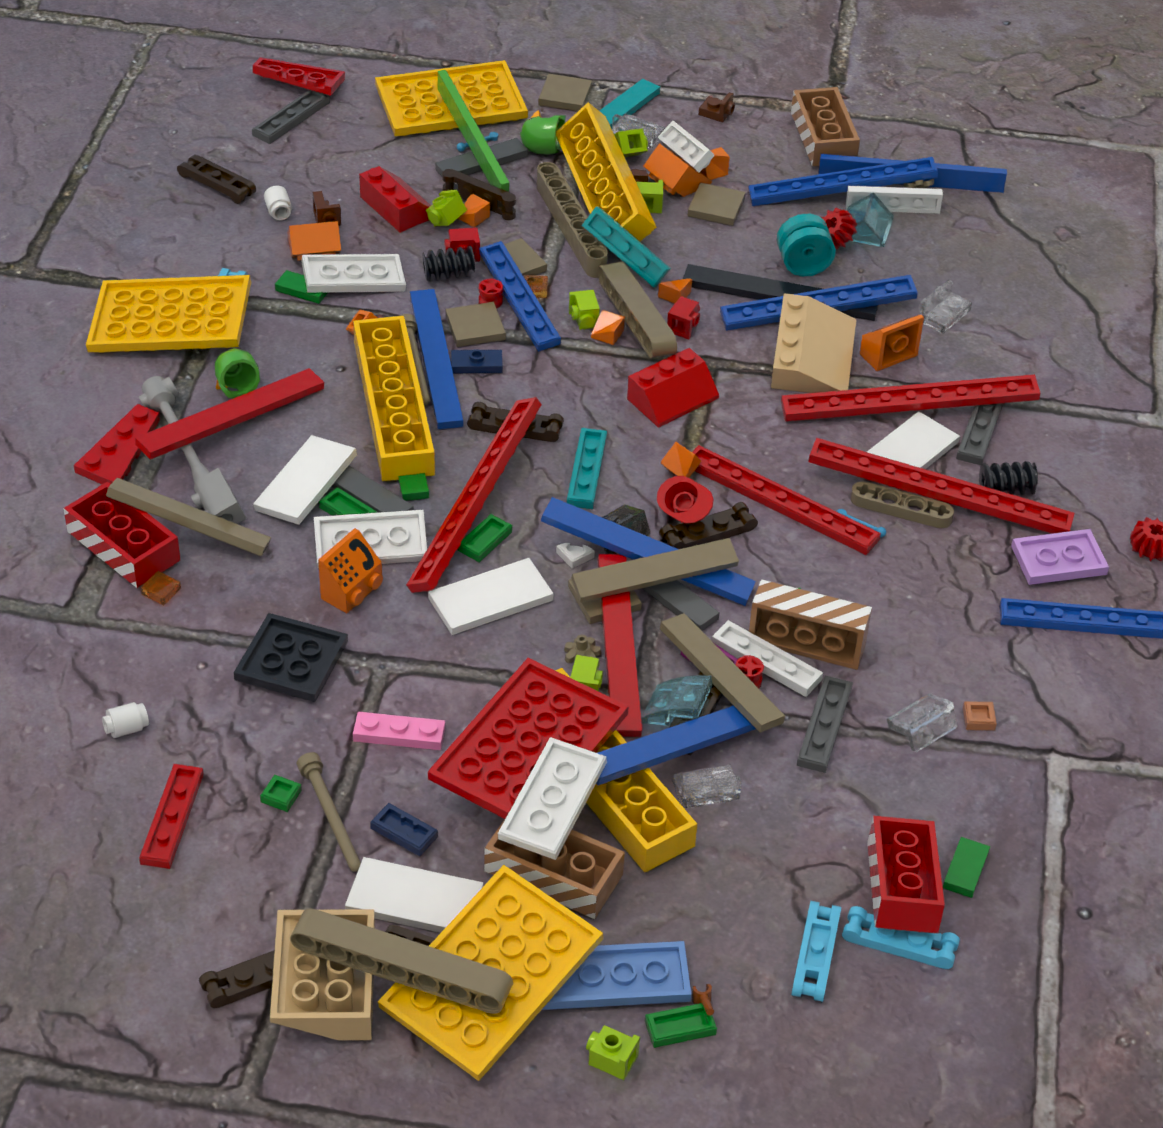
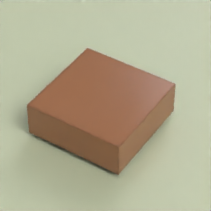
M964 701L963 713L966 730L995 731L997 723L993 702Z

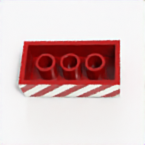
M107 481L63 508L67 532L138 588L181 560L178 537L147 512L107 497L108 487L111 485Z
M873 816L867 844L875 928L938 933L945 903L935 822Z

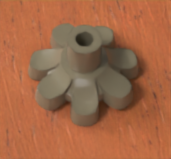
M934 179L925 182L917 180L913 183H904L903 185L904 188H928L934 184Z
M578 635L574 639V643L567 642L564 647V651L568 652L565 655L567 663H572L576 655L596 658L602 652L599 646H595V639L592 637L587 638L585 635Z

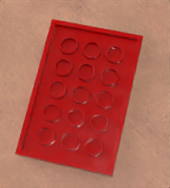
M527 658L428 770V780L506 819L550 737L597 753L628 715L629 706L535 660Z

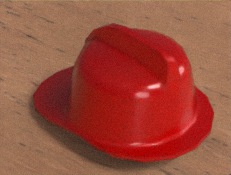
M674 476L667 479L661 484L657 492L659 507L669 516L686 524L703 520L713 507L714 499L712 493L706 487L685 476Z

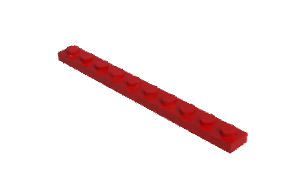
M1033 374L782 395L781 405L785 421L1034 401L1040 399L1041 393L1036 376Z
M537 397L518 400L513 405L406 584L412 593L431 591L437 586L442 573L449 566L452 556L460 547L462 539L471 528L478 512L483 508L488 495L493 491L495 483L504 472L509 459L514 455L515 449L525 436L529 425L535 419L542 405Z
M816 438L809 455V463L1052 534L1070 532L1075 514L1071 511L820 438Z

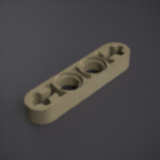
M857 482L852 486L851 502L858 507L936 528H947L952 524L954 509L945 502L869 482ZM891 499L894 500L896 503L887 504L882 500ZM909 506H918V507H920L922 510H920V511H914V510H911V509L908 508V507H909Z

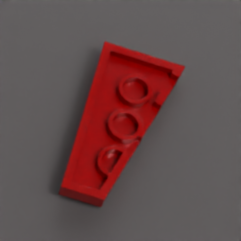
M262 57L253 64V74L330 96L345 80V71Z
M140 404L134 406L74 464L75 473L100 484H104L107 481L112 484L116 478L123 480L130 473L131 464L134 459H138L142 452L135 445V438L155 430L160 421L159 412Z

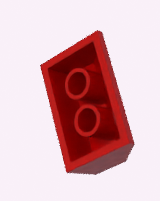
M380 166L359 174L360 197L399 233L429 221L426 209L431 205L400 177Z
M690 348L628 376L627 400L658 428L719 399V392L706 362Z

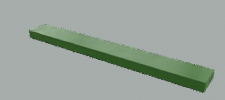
M446 70L438 71L437 89L491 185L509 192L507 177Z

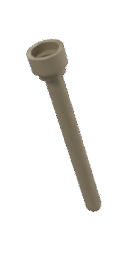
M403 314L401 316L405 318L422 399L426 406L430 403V396L414 335L417 330V322L413 315Z
M306 753L297 760V767L300 774L311 781L350 870L357 872L361 862L321 776L323 769L322 761L317 753Z

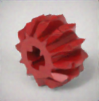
M837 207L833 212L827 210V215L821 218L826 222L836 250L840 246L846 248V242L853 241L852 235L857 233L855 228L857 226L856 220L847 210H841Z
M1146 517L1144 521H1138L1131 532L1130 543L1132 544V551L1139 552L1140 558L1148 557L1150 562L1153 558L1162 562L1163 522L1159 521L1158 517L1155 520Z

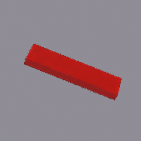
M173 764L139 857L140 865L171 868L204 775L203 768Z

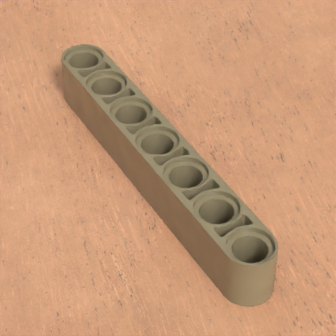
M543 162L537 167V190L585 273L590 277L598 278V266L607 264L608 251L604 244L582 226L588 217L558 166L551 162Z
M622 261L598 266V278L602 288L621 316L625 317V322L648 356L655 358L676 354L677 342L673 331L625 263Z
M310 908L304 910L290 936L293 946L303 952L491 1014L501 1012L513 985L511 976L500 969L317 909Z

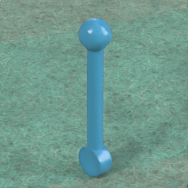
M490 132L489 136L484 138L486 141L498 140V133ZM461 142L457 144V150L460 152L469 147L468 143Z
M838 509L836 511L848 518H851L881 533L880 537H884L886 535V529L884 527L877 528L855 517H852L848 515L846 510L844 509Z

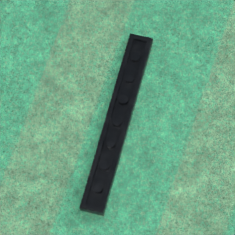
M692 264L687 265L683 279H692L693 288L758 300L784 296V293L798 294L822 290V288ZM879 305L848 309L840 312L850 317L875 321Z

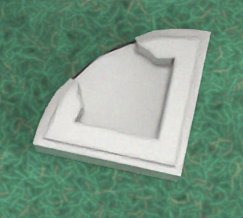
M563 543L556 546V553L572 569L593 559L595 551L586 545L580 547L570 545V543Z

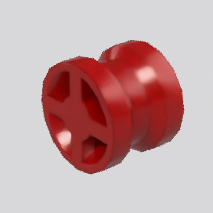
M496 279L481 281L479 283V304L494 302L496 309L503 304V284Z
M751 655L740 657L735 665L759 689L763 679V662Z

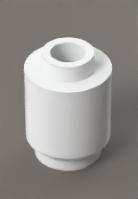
M282 186L268 188L264 193V200L269 214L276 220L287 219L291 214L292 205L286 189Z
M133 702L107 709L106 716L102 717L106 734L111 733L113 738L142 731L143 727L149 725L147 711L143 703L136 705Z

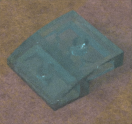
M684 676L658 684L642 715L641 722L670 726L674 717L698 719L712 687V676Z

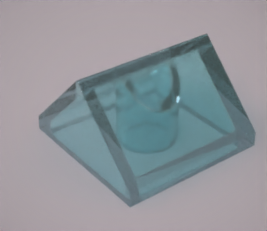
M873 192L847 208V211L857 223L855 227L857 233L852 235V240L885 247L894 215Z

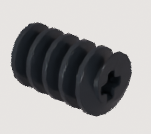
M471 246L466 247L465 253L462 247H457L456 254L452 248L447 249L446 255L442 249H438L436 256L433 250H428L427 257L424 252L422 254L423 269L427 281H430L432 274L435 275L437 280H440L441 273H444L446 279H449L451 272H454L456 278H459L461 271L464 272L466 277H469L470 270L475 272L474 254Z
M1024 461L1022 465L1019 462H1013L1011 466L1009 463L1004 462L1001 464V467L998 463H992L990 467L988 464L983 463L980 466L979 483L981 486L998 489V491L1005 492V488H1008L1009 493L1014 495L1016 488H1019L1020 494L1024 495L1026 487H1029L1031 494L1034 495L1038 484L1037 467L1035 462L1031 465L1028 461Z

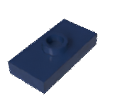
M451 350L453 374L503 373L502 350Z
M388 803L370 822V829L419 857L438 837L437 829L391 803Z

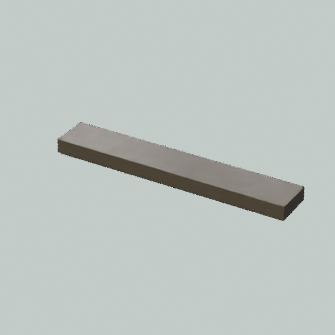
M116 478L108 487L106 496L256 555L262 556L270 543L271 537L120 478Z
M730 538L573 573L571 579L579 602H584L736 567L739 560Z
M685 613L661 621L660 630L760 733L784 723L785 715Z

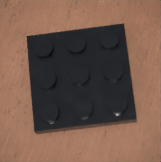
M268 613L233 672L234 680L316 702L348 643V634Z

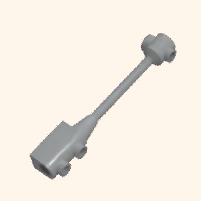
M154 376L147 379L142 385L143 394L138 396L143 406L159 413L162 412L168 424L178 421L172 406L175 403V397L180 394L171 378L167 377L164 379L161 376ZM191 443L181 447L191 466L195 491L191 498L199 510L204 508L205 512L235 524L247 519L220 469L217 468L209 472L200 462Z

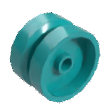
M808 213L791 217L781 225L777 232L776 241L786 269L794 275L805 277L821 273L831 265L835 258L836 248L826 222L817 215Z

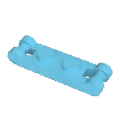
M810 901L791 995L801 997L802 994L813 996L814 1000L823 1002L841 907L832 905V908L819 906L820 902ZM805 977L817 979V984L804 982Z
M853 906L850 908L847 916L849 923L844 926L842 937L846 941L942 969L953 967L955 961L953 952L958 949L960 938L956 934L951 932L941 934L875 928L873 914L867 913L862 907ZM861 927H864V928H867V929H870V930H869V932H868V931L862 930ZM934 947V948H938V949H941V950L935 951V950H932L931 948Z

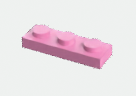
M358 712L353 731V742L441 750L445 733V720Z

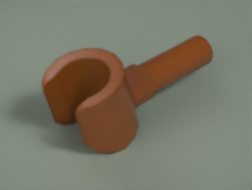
M706 984L705 992H700L696 989V986H693L692 1002L694 1004L702 1003L706 1014L713 1015L711 984Z

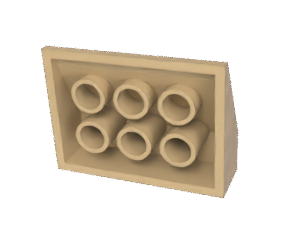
M784 293L771 388L806 393L848 390L856 319L809 296Z
M374 909L320 910L375 928ZM278 910L270 1022L335 1040H372L374 975L297 949L291 943L290 936L304 910Z

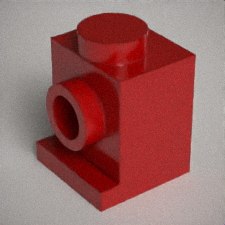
M478 228L449 229V239H444L445 254L448 248H452L456 254L457 247H462L465 253L466 247L471 246L475 262H480Z
M680 296L669 310L667 324L674 335L688 340L691 338L692 328L696 327L700 320V313H698L700 311L699 302Z

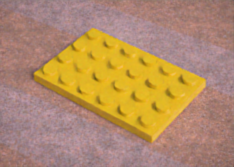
M505 60L375 77V86L394 136H407L409 134L459 128L437 89L438 71L446 70L477 125L528 118L527 107Z
M250 275L103 280L86 342L88 353L239 347L251 287Z
M503 865L429 945V947L500 969L509 974L513 979V985L501 1012L497 1014L487 1013L396 982L379 999L378 1005L380 1009L476 1080L480 1081L601 943L603 932Z

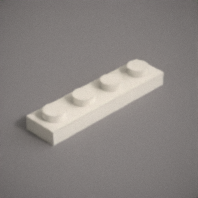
M672 121L658 136L667 147L697 172L706 168L715 156L707 147L675 121Z
M848 186L846 210L940 214L943 192L942 189Z
M729 620L712 636L713 643L737 659L746 655L759 658L764 665V674L805 697L822 681L823 672Z

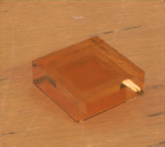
M523 275L536 298H547L548 276Z
M157 571L141 587V594L165 605L181 589V583Z

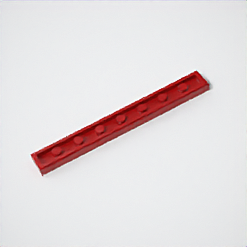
M308 368L135 438V445L151 460L323 390L325 382Z
M700 445L692 451L702 461L695 469V472L864 555H867L880 540L881 533Z
M598 554V568L627 561L626 557L621 554ZM627 591L601 598L609 697L629 706L628 715L616 728L617 732L622 737H641L642 723L630 592Z

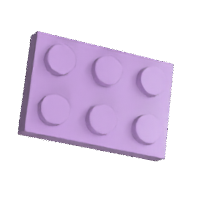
M1091 529L1015 538L1012 541L1011 547L1029 585L1101 576L1108 573L1109 566Z

